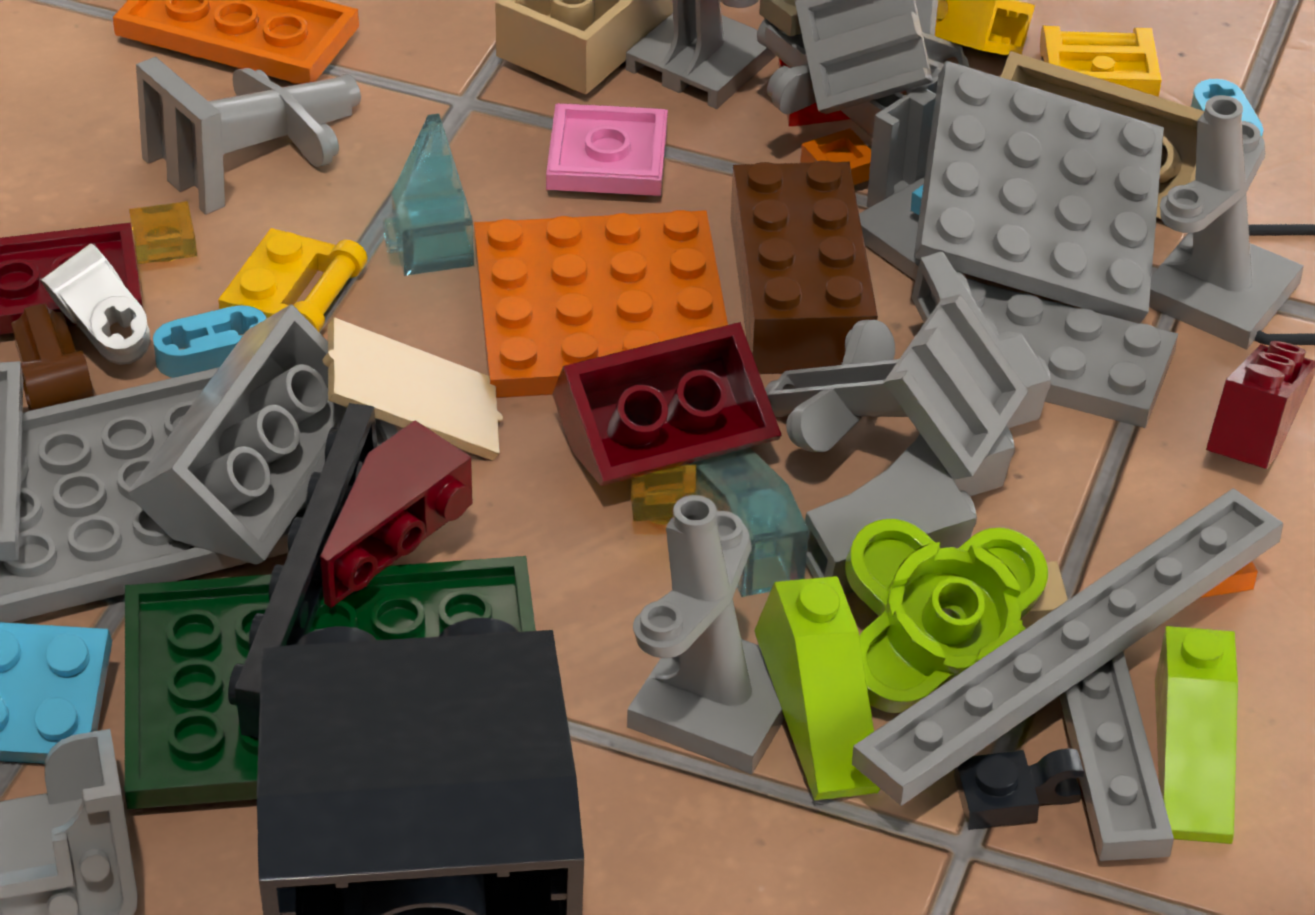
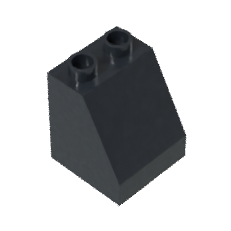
M472 618L450 625L438 637L376 640L366 631L353 627L334 626L312 631L302 637L296 645L262 647L257 829L258 875L263 915H582L584 849L577 776L553 630L519 632L513 625L502 620Z

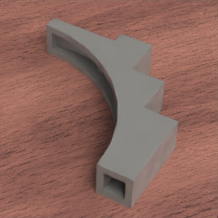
M943 251L921 257L911 298L923 322H926L942 298L961 294L1028 389V393L973 476L953 480L925 439L919 434L917 439L887 470L851 494L806 513L798 551L814 578L838 576L845 595L854 592L847 580L845 571L847 554L858 532L874 521L899 519L909 522L923 530L934 542H941L939 545L941 548H959L971 538L973 528L977 522V514L970 496L1004 485L1009 464L1015 451L1014 440L1009 428L1040 419L1047 392L1051 386L1050 371L1045 360L1041 356L1034 354L1022 334L1000 340L995 323L991 318L984 317L971 296L966 278L961 273H956Z

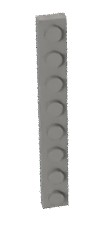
M1234 488L855 744L853 746L852 765L902 806L1280 542L1283 522Z

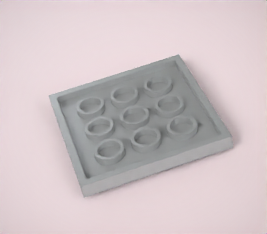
M946 61L938 75L914 258L920 260L921 257L943 251L956 271L1073 306L1089 309L1100 314L1141 323L1149 312L1164 127Z

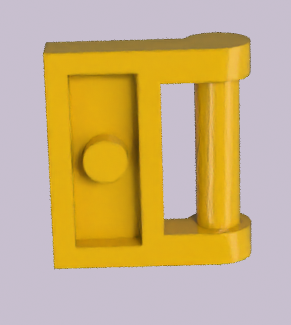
M1042 25L1040 55L1044 62L1159 97L1162 79L1152 28L1134 27L1133 33L1061 31L1060 26Z
M270 228L218 299L219 309L240 305L251 306L261 310L269 318L292 304L320 332L325 324V312L347 280L357 277L368 260L367 253L360 244L352 240L344 239L334 245L291 232ZM318 271L324 272L306 299L296 302Z

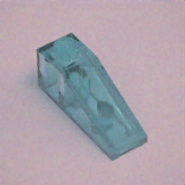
M439 113L427 116L392 191L393 217L383 219L384 237L388 254L398 253L404 276L474 266L473 219Z
M749 447L686 464L699 496L710 499L715 504L717 511H727L737 515L749 531L752 548L737 585L741 597L770 592L774 582L805 579L808 528L789 485Z

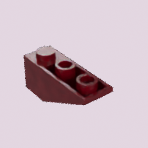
M1271 341L1269 347L1260 344L1225 381L1207 443V451L1264 469L1270 466L1280 452L1315 375V361L1304 358L1306 354L1304 349L1286 342Z
M416 420L368 453L320 556L324 604L332 608L352 592L363 589L375 575L401 556L412 553L424 539L449 521H454L464 514L467 508L473 504L472 463L469 455Z

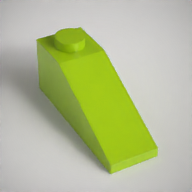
M838 576L774 582L754 632L814 801L879 793L880 788L852 765L853 746L873 733L874 727L859 631Z
M1166 626L1155 677L1159 785L1172 834L1176 840L1232 844L1235 820L1238 704L1235 631Z

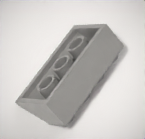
M292 304L248 329L129 489L127 495L173 540L256 565L265 561L305 502L312 473L322 472L325 464V445L328 433L332 427H340L347 407L328 401V367L322 361L328 353V341Z

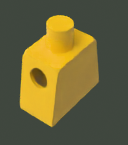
M938 0L935 36L981 51L1009 55L1010 51L1022 54L1035 5L1018 0Z

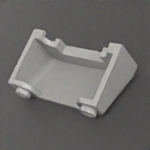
M106 729L67 737L53 746L45 759L44 776L47 793L0 801V915H134L137 909L138 894L111 731Z

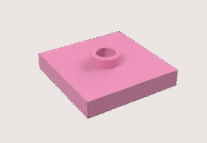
M555 104L546 171V190L661 196L668 110Z

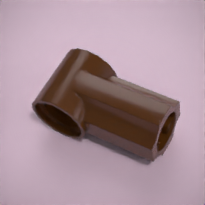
M46 304L24 308L23 314L18 320L12 322L11 326L21 361L23 389L29 411L93 397L92 383L82 350L75 351L63 312H55L49 309Z

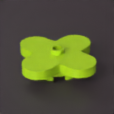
M899 519L877 520L866 525L858 532L847 554L845 571L853 591L879 616L859 635L871 706L885 712L902 713L1026 629L1022 625L1023 620L1020 619L1037 603L1048 580V567L1045 557L1030 538L1008 528H989L976 533L959 548H941L939 546L941 542H934L917 526Z

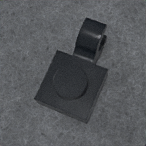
M1076 749L1055 750L1028 766L1024 750L972 756L954 769V778L968 830L1037 822L1039 804L1065 805L1081 800V791L1077 778L1084 776V769Z

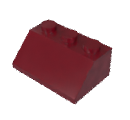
M741 322L565 365L562 367L552 394L571 451L600 486L776 441L782 436Z

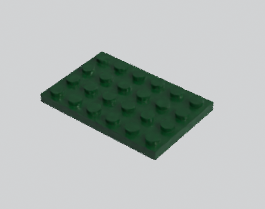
M526 556L388 566L375 575L366 587L352 592L332 608L324 604L323 597L310 632L326 627L345 626L366 631L376 640L438 637L450 625L472 618L502 620L513 625L519 632L536 631ZM271 574L125 585L124 791L127 809L257 799L259 738L241 735L237 706L229 704L228 687L234 666L237 663L245 664L249 654V633L253 618L257 613L265 614L269 604L268 593Z

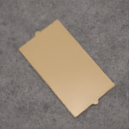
M335 317L328 324V353L322 359L324 365L328 367V401L344 407H348L349 403L374 406L375 418L402 428L416 420L455 447L494 461L500 453L498 424L503 419V416L497 411L496 386L490 384L488 375Z

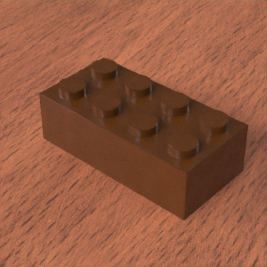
M816 161L813 163L780 164L760 162L756 164L733 165L730 220L746 338L759 374H783L784 371L842 365L846 352L845 339L848 332L853 329V326L858 321L878 319L850 162Z

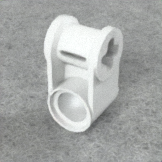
M90 243L41 280L44 288L60 310L72 323L77 324L99 353L109 362L119 365L131 364L141 359L147 352L151 341L146 313L124 286L121 278L109 261L93 244ZM116 322L124 328L131 326L132 335L126 339L119 333L111 335L110 326Z

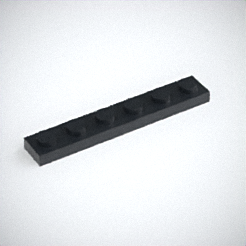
M349 403L340 427H332L330 429L325 445V464L322 472H313L309 480L306 498L307 509L304 517H296L291 524L288 537V556L285 564H277L272 571L268 593L269 604L265 614L257 613L253 618L249 633V654L245 664L237 663L232 670L228 687V700L230 705L237 706L240 732L243 736L259 738L262 647L296 645L302 637L310 632L323 598L321 553L368 453L378 447L374 406Z

